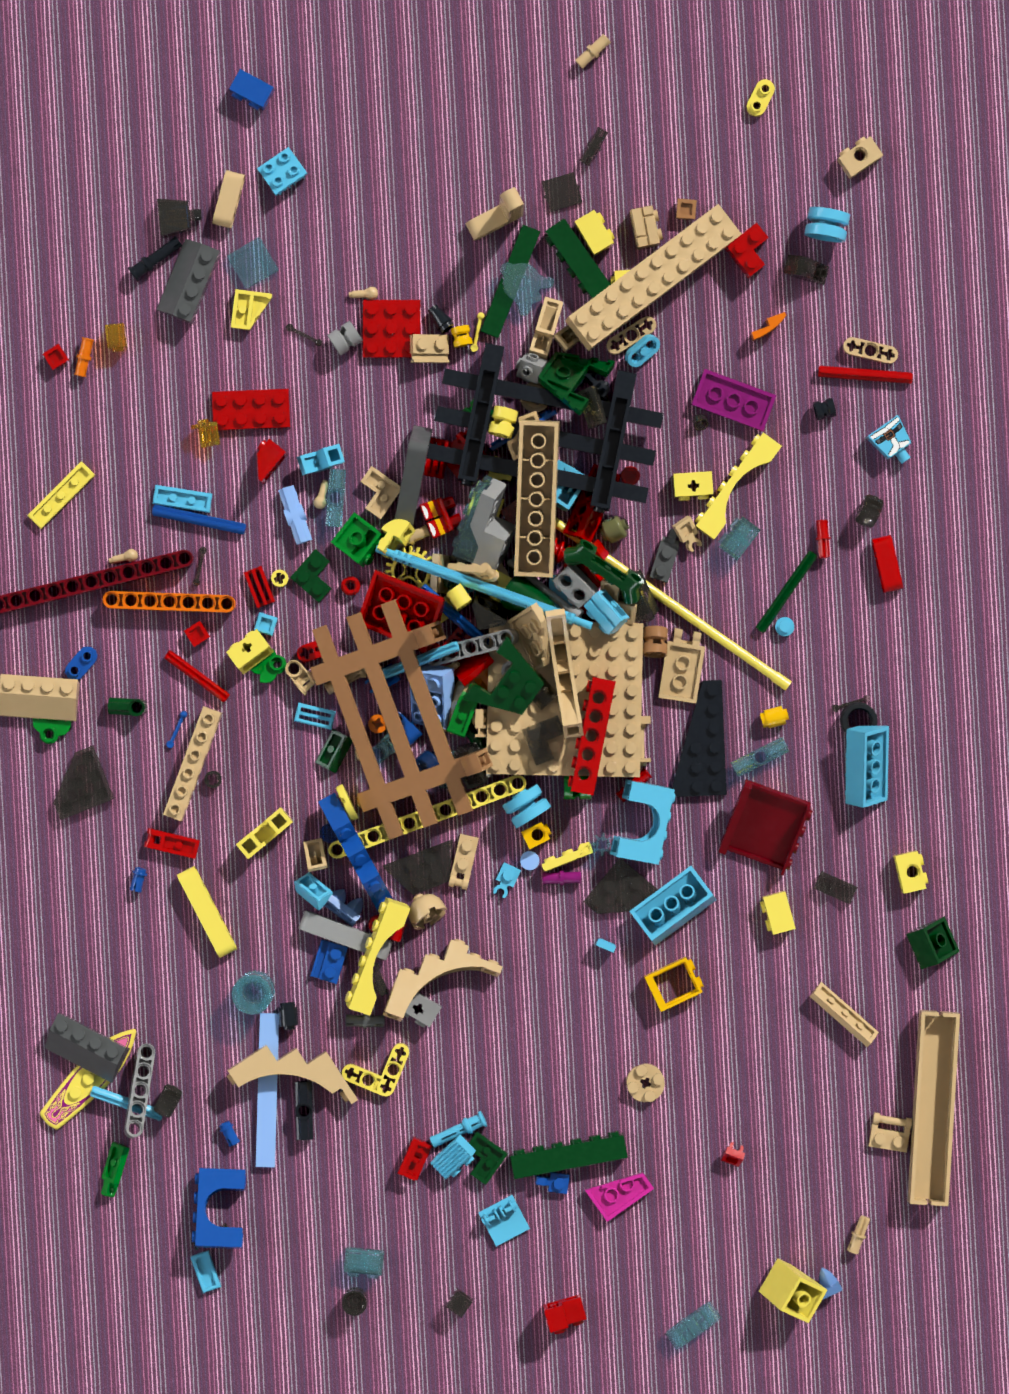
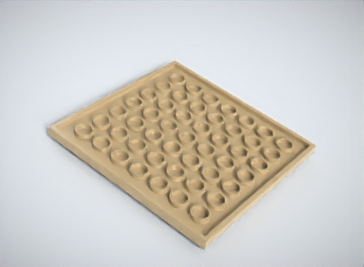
M489 620V634L512 628L508 620ZM593 622L591 630L576 624H567L581 718L584 719L586 711H582L584 699L588 700L589 692H586L588 680L592 681V677L616 681L597 776L640 777L643 623H634L633 625L625 623L616 633L610 635L603 633L599 629L598 622ZM509 633L505 634V637L507 636L510 640L512 639ZM489 638V647H493L494 642ZM518 640V642L514 645L515 648L520 651L523 658L536 671L523 646ZM550 647V663L536 671L544 681V685L522 715L487 706V750L493 766L486 769V774L574 775L575 768H571L573 756L577 757L578 749H575L577 737L564 738ZM496 650L489 652V655L494 660V663L488 667V692L490 693L503 676L501 673L503 664L509 661L498 654ZM597 692L593 695V700L595 703L600 704L603 702L604 696L602 693ZM593 711L590 713L589 719L596 723L600 720V714ZM593 730L587 731L585 735L586 739L590 742L594 741L597 737L596 732ZM585 749L582 752V758L586 761L592 759V751ZM582 768L579 770L578 776H589V771L586 768Z

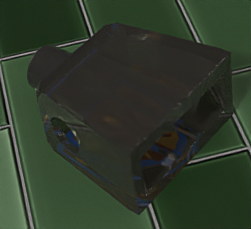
M157 199L160 236L162 238L191 231V221L202 220L201 209L190 210L188 201Z

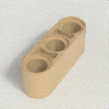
M226 170L212 224L232 228L244 185V174Z

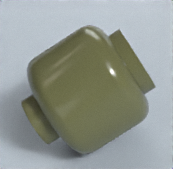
M618 515L602 521L599 530L604 541L615 543L626 538L629 525L625 518L621 519Z

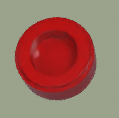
M633 466L625 467L621 472L623 483L635 485L640 479L638 469Z

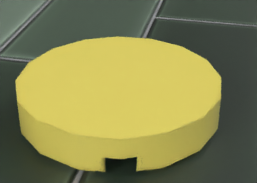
M343 784L337 786V793L349 818L352 821L358 819V815Z

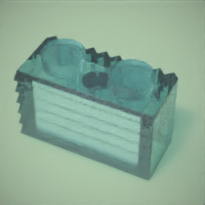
M743 516L740 519L736 517L730 525L732 530L729 534L724 533L718 541L720 543L718 548L735 561H738L761 531Z
M346 1247L344 1272H347V1275L352 1277H358L359 1274H367V1278L377 1279L378 1276H382L384 1250Z

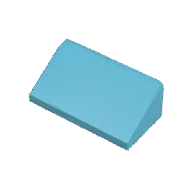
M310 872L294 882L296 892L318 911L322 909L333 894L328 887Z

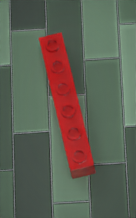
M592 677V681L588 680L586 692H589L588 700L584 699L582 711H586L585 718H581L584 735L576 739L575 749H578L577 757L573 756L571 768H575L574 775L569 776L568 787H571L570 791L594 796L616 681ZM597 692L602 693L604 696V700L600 704L595 703L593 700V695ZM593 711L600 714V720L596 723L589 719V715ZM589 730L595 731L597 735L596 739L592 742L588 741L585 736ZM585 749H589L593 753V757L589 761L582 758V752ZM582 768H586L589 771V777L585 780L580 779L578 776V772Z

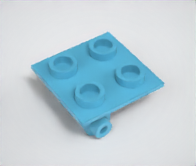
M289 147L257 168L275 195H281L287 188H291L290 185H296L295 182L300 181L302 178L305 179V176L308 174Z
M513 1195L478 1212L496 1247L530 1229Z

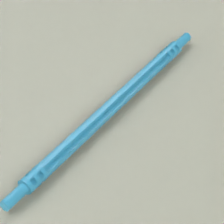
M377 547L375 550L379 554L391 557L393 561L457 584L461 583L462 586L523 608H528L537 602L539 607L543 609L545 616V611L560 609L397 549L394 551L387 548L386 555L379 551ZM565 611L567 624H576L591 630L593 622L576 617V614Z

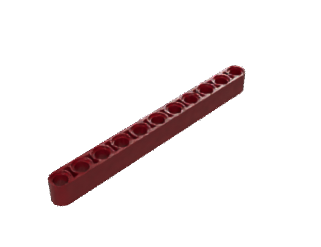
M180 550L0 595V600L3 602L0 614L188 568L194 563V556L188 550ZM184 553L190 556V561L187 564L180 562V557ZM165 558L171 560V566L168 569H164L161 565L162 560ZM144 564H152L153 569L150 573L143 571ZM128 567L134 570V575L131 578H126L124 575V571ZM109 572L115 574V580L112 583H108L105 578ZM88 578H96L97 583L94 587L87 585ZM72 581L78 584V589L75 592H70L68 589V585ZM53 586L59 588V594L56 597L50 595V589ZM34 591H39L41 597L38 601L34 602L31 599V594ZM17 595L22 598V603L19 606H15L12 602L13 598Z

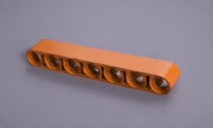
M108 591L102 599L103 604L111 609L230 613L236 608L235 599L229 595ZM115 595L117 597L116 604L109 605L107 602L108 596ZM130 595L136 598V603L133 606H129L126 603V599ZM149 596L155 598V604L152 607H148L145 602ZM171 596L174 598L175 603L172 607H167L165 599ZM188 597L194 600V605L191 608L184 606V600ZM206 598L213 600V606L209 609L203 606V601ZM231 599L232 607L227 610L224 609L222 606L223 600Z

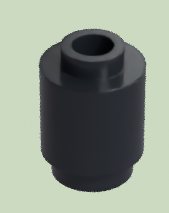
M295 1002L280 1003V1008H278L280 1027H284V1030L295 1029V1026L299 1025L298 1009L295 1007Z

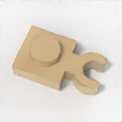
M690 516L684 517L672 526L680 542H686L685 546L688 551H694L692 548L694 542L697 546H702V542L695 538V535L699 532Z

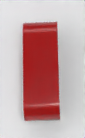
M891 535L871 539L883 592L887 593L903 589Z

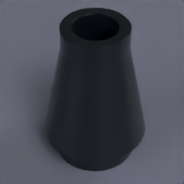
M437 305L432 306L428 310L438 332L440 331L444 334L453 328V319Z

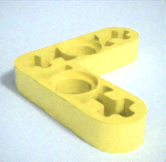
M404 1043L396 1044L391 1051L382 1075L354 1064H347L342 1069V1076L346 1081L382 1096H390L396 1087L409 1056V1048ZM400 1047H403L404 1052H406L399 1059V1061H403L402 1065L397 1061H391L392 1057L396 1059L397 1052L395 1050L400 1049ZM392 1064L397 1065L399 1068V1072L396 1075H391L388 1072V1067ZM354 1068L353 1072L356 1074L362 1071L359 1082L355 1081L357 1079L356 1076L352 1075L348 1078L345 1070ZM365 1075L373 1077L374 1082L371 1085L363 1083L362 1079ZM384 1075L396 1079L395 1082L390 1081L389 1087L391 1090H387L386 1093L380 1087L381 1084L385 1085L387 1078H383Z

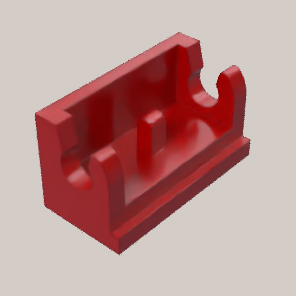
M413 1136L398 1174L414 1181L418 1180L433 1145Z

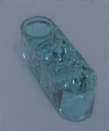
M709 1301L670 1328L665 1335L675 1349L678 1350L719 1321L721 1316Z

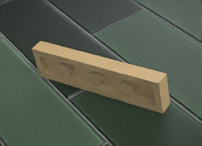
M822 982L817 985L810 995L818 1005L866 1047L873 1042L879 1033Z

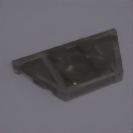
M448 840L385 864L383 867L412 895L447 883L450 877L453 840Z

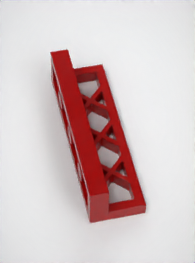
M593 464L588 476H596L597 464ZM618 473L615 481L619 482V479L621 477ZM581 491L563 533L591 543L604 514L594 512L593 508H590L592 495L588 497V492ZM586 505V511L580 515L581 507ZM579 522L577 531H571L573 525Z

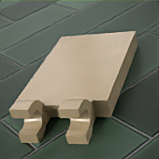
M675 628L673 641H667V656L664 657L658 698L696 703L705 646H700L702 633L693 631L692 641L681 640L683 630Z

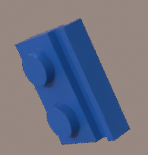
M321 939L310 976L337 984L348 947Z

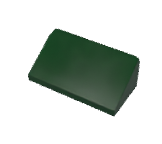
M332 729L315 763L336 773L352 744V739Z

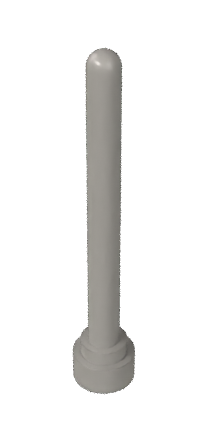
M509 559L507 565L514 570V560ZM524 576L543 594L562 609L564 608L565 611L574 613L579 618L583 615L584 611L581 608L578 609L574 605L568 604L537 578Z

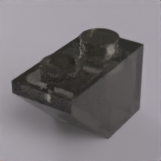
M788 255L784 274L825 285L829 266L805 256Z

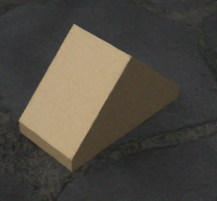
M569 325L561 329L553 337L565 353L580 341Z
M322 838L303 842L308 872L328 868Z

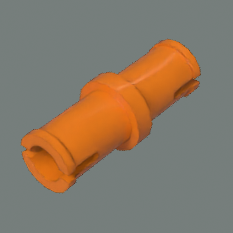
M82 337L80 351L76 356L78 360L74 375L86 377L89 360L91 361L92 359L90 354L94 342L93 339Z

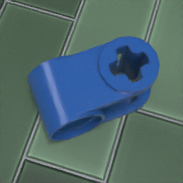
M398 712L411 746L423 734L402 713Z

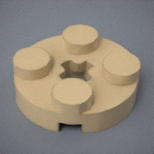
M648 1063L632 1068L626 1079L629 1093L640 1102L654 1101L662 1094L665 1087L664 1076L656 1066ZM647 1077L651 1085L643 1088L640 1081L641 1079L645 1080Z

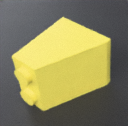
M777 1258L759 1292L780 1311L809 1323L825 1296L827 1289L793 1265Z

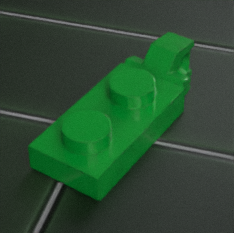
M462 691L446 730L463 738L466 735L478 704L464 699L466 694L464 691Z
M112 1142L101 1177L104 1179L101 1194L107 1197L115 1196L130 1149L118 1142Z

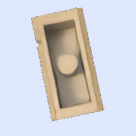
M653 206L631 209L629 213L636 248L643 249L660 245V240H663L661 228L657 229L656 221H659L658 211L653 210Z

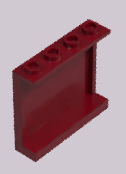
M745 779L720 842L718 852L726 855L727 850L781 869V875H784L785 870H789L793 859L790 858L792 853L796 854L798 850V838L804 835L806 829L804 823L811 818L813 810H810L811 802Z

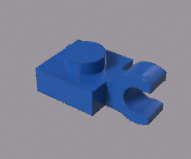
M550 1172V1177L536 1175L535 1183L536 1185L548 1186V1192L567 1194L570 1175Z

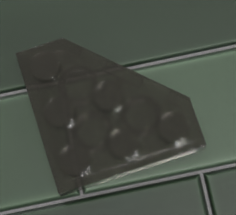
M94 745L74 753L71 764L53 802L60 820L115 799Z
M619 858L583 902L597 914L627 912L658 889Z

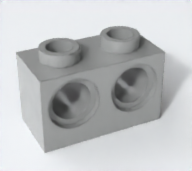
M567 565L552 580L556 589L563 592L567 596L568 601L578 609L599 589L577 565ZM564 576H569L572 582H567ZM577 590H582L585 596H580Z

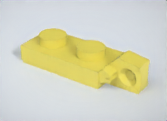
M589 842L582 843L577 851L573 852L572 849L562 852V856L555 859V856L544 859L545 863L541 864L544 872H548L592 854L593 849Z

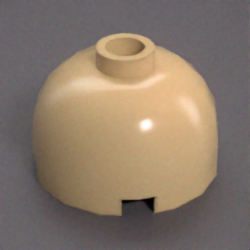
M418 894L412 899L413 902L409 906L408 918L414 929H424V924L430 922V925L440 920L446 914L445 910L447 908L443 901L433 894Z

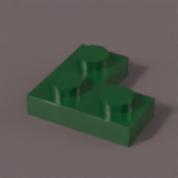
M315 549L290 578L320 603L332 589L318 577L330 561Z
M476 1131L469 1144L476 1150L474 1154L481 1159L470 1174L486 1185L508 1153Z

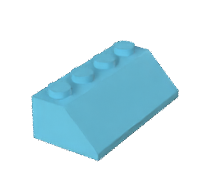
M856 726L847 729L845 804L864 808L888 800L889 726Z
M690 866L630 910V913L656 946L714 903L716 898L694 868Z

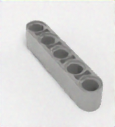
M510 628L457 642L460 650L456 657L450 654L440 658L439 661H431L429 664L437 666L497 650L505 639L506 633L511 635V643L515 645L519 640V634L515 629ZM488 638H491L493 640V647L488 646ZM471 642L476 646L474 652L469 648Z
M307 910L304 911L298 927L308 933L364 953L366 951L365 943L368 937L371 938L372 935L371 933ZM386 940L376 957L387 960L393 942Z
M148 1043L141 1045L137 1049L124 1125V1133L131 1139L140 1136L144 1128L155 1058V1049ZM147 1048L150 1051V1057H143L141 1049ZM144 1067L147 1070V1076H140L138 1068ZM141 1086L144 1089V1095L138 1096L135 1093V1087ZM138 1105L141 1108V1114L135 1115L132 1112V1106ZM135 1124L138 1127V1133H130L129 1125Z

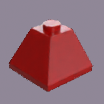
M270 439L267 442L263 440L257 447L259 450L257 453L258 479L263 484L288 455L286 451Z

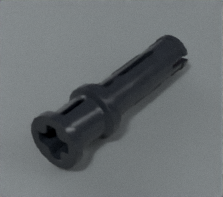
M174 236V238L147 258L142 257L141 261L133 267L129 266L128 270L138 282L147 272H152L155 265L182 247V244Z

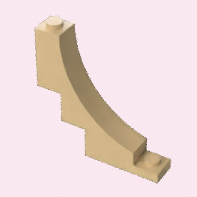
M265 1044L227 1070L229 1072L227 1078L232 1085L236 1084L238 1087L256 1078L285 1074L309 1079L323 1086L332 1094L341 1089L340 1095L345 1102L349 1101L353 1104L358 1100L326 1051L306 1063L297 1048H294L276 1060Z

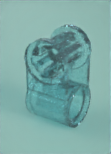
M389 733L372 748L373 751L379 749L383 752V758L377 760V763L385 761L391 754L395 753L393 744L389 740L391 739Z

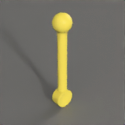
M482 312L477 315L476 333L473 345L470 347L472 352L478 350L477 342L480 327L485 317Z

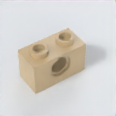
M871 136L867 139L862 137L855 142L856 146L850 150L848 147L839 153L840 157L837 161L849 179L883 157L882 152ZM861 152L864 155V160H856L854 153Z

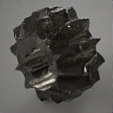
M866 495L857 511L856 522L864 527H873L882 512L883 500L875 495Z
M165 1085L155 1103L154 1111L161 1116L169 1118L179 1103L182 1091L174 1085Z

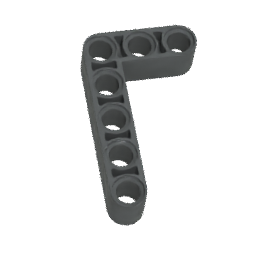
M417 425L413 426L408 445L395 519L406 520L412 526L414 525L423 472L433 430Z

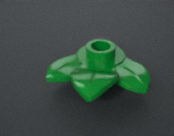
M274 651L253 667L251 671L260 675V683H270L276 678L277 674L285 671L287 663L284 657L276 655ZM278 662L281 665L279 668H275L274 664Z
M33 718V726L40 732V739L44 743L52 744L58 740L59 736L67 734L71 727V721ZM47 731H52L53 736L51 738L46 736Z

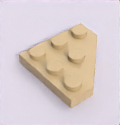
M536 602L509 619L508 622L512 629L518 632L519 641L537 671L550 663L547 620L543 609Z

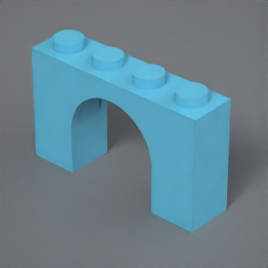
M626 779L622 798L647 804L653 813V825L645 836L638 839L614 836L610 854L619 858L659 865V861L663 857V842L667 838V824L671 819L670 809L675 801V790L669 787Z

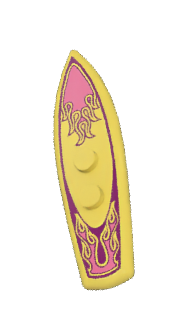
M136 1029L124 1031L110 1037L130 1048L119 1071L130 1055ZM77 1065L40 1111V1116L46 1124L58 1130L94 1099L90 1096L93 1086L105 1089L110 1082Z

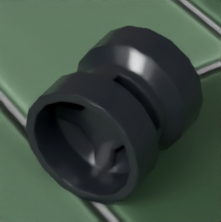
M832 398L826 399L823 403L820 401L813 402L817 421L824 419L825 416L830 418L836 416V409Z

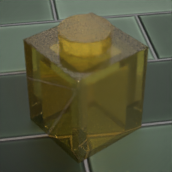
M124 323L105 325L107 348L112 350V352H123L124 348H128L126 325Z

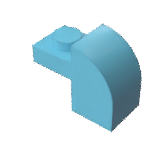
M340 444L297 457L302 476L321 472L345 462Z

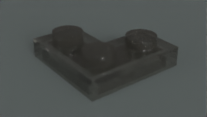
M558 715L522 729L536 765L554 759L547 740L564 734Z

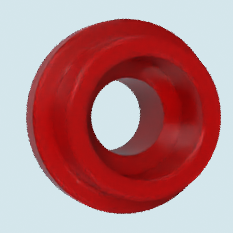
M346 577L341 583V589L346 595H355L360 590V582L355 577ZM350 582L354 583L352 590L347 588V584Z

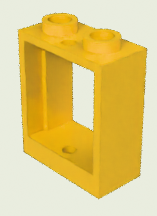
M686 957L680 958L644 976L661 1012L702 993L701 988L704 985L699 976L695 977L693 970L696 968L691 959L687 960ZM684 964L695 989L665 1003L654 977Z

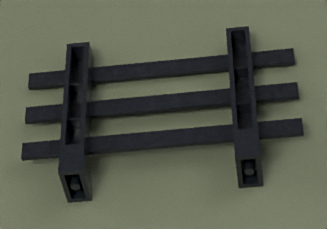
M485 343L479 375L446 368L444 371L442 384L475 391L471 413L437 406L434 421L468 428L463 450L429 443L426 459L460 465L457 481H461V484L465 486H472V484L477 483L479 470L518 477V461L483 454L491 421H494L490 415L495 395L573 411L547 389L499 380L498 376L504 346ZM617 371L611 402L587 398L589 403L583 413L608 418L603 440L559 431V447L600 455L596 477L558 470L557 486L591 492L590 508H593V511L604 514L605 511L609 512L612 497L646 504L649 488L615 481L619 460L650 466L654 465L655 450L623 444L627 422L661 429L664 413L630 406L637 376L635 373ZM519 422L512 424L514 427L513 438L518 432Z

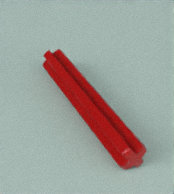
M170 650L167 652L164 658L222 702L229 698L230 694L174 652Z

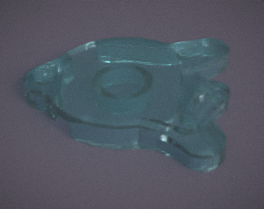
M503 263L500 267L504 286L503 290L509 298L516 302L519 313L522 316L529 314L531 304L542 300V296L539 293L540 289L551 288L554 285L553 278L541 276L529 264Z

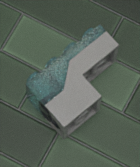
M486 475L483 481L479 480L476 487L472 488L468 497L471 499L470 503H467L463 511L465 518L460 521L457 528L460 531L459 535L455 536L452 543L454 547L453 555L478 565L488 563L495 570L505 559L516 530L515 524L496 516L507 487L506 483Z

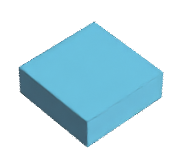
M259 612L254 631L257 629L260 633L273 636L278 618Z
M598 938L595 943L596 946L613 953L616 948L615 944Z

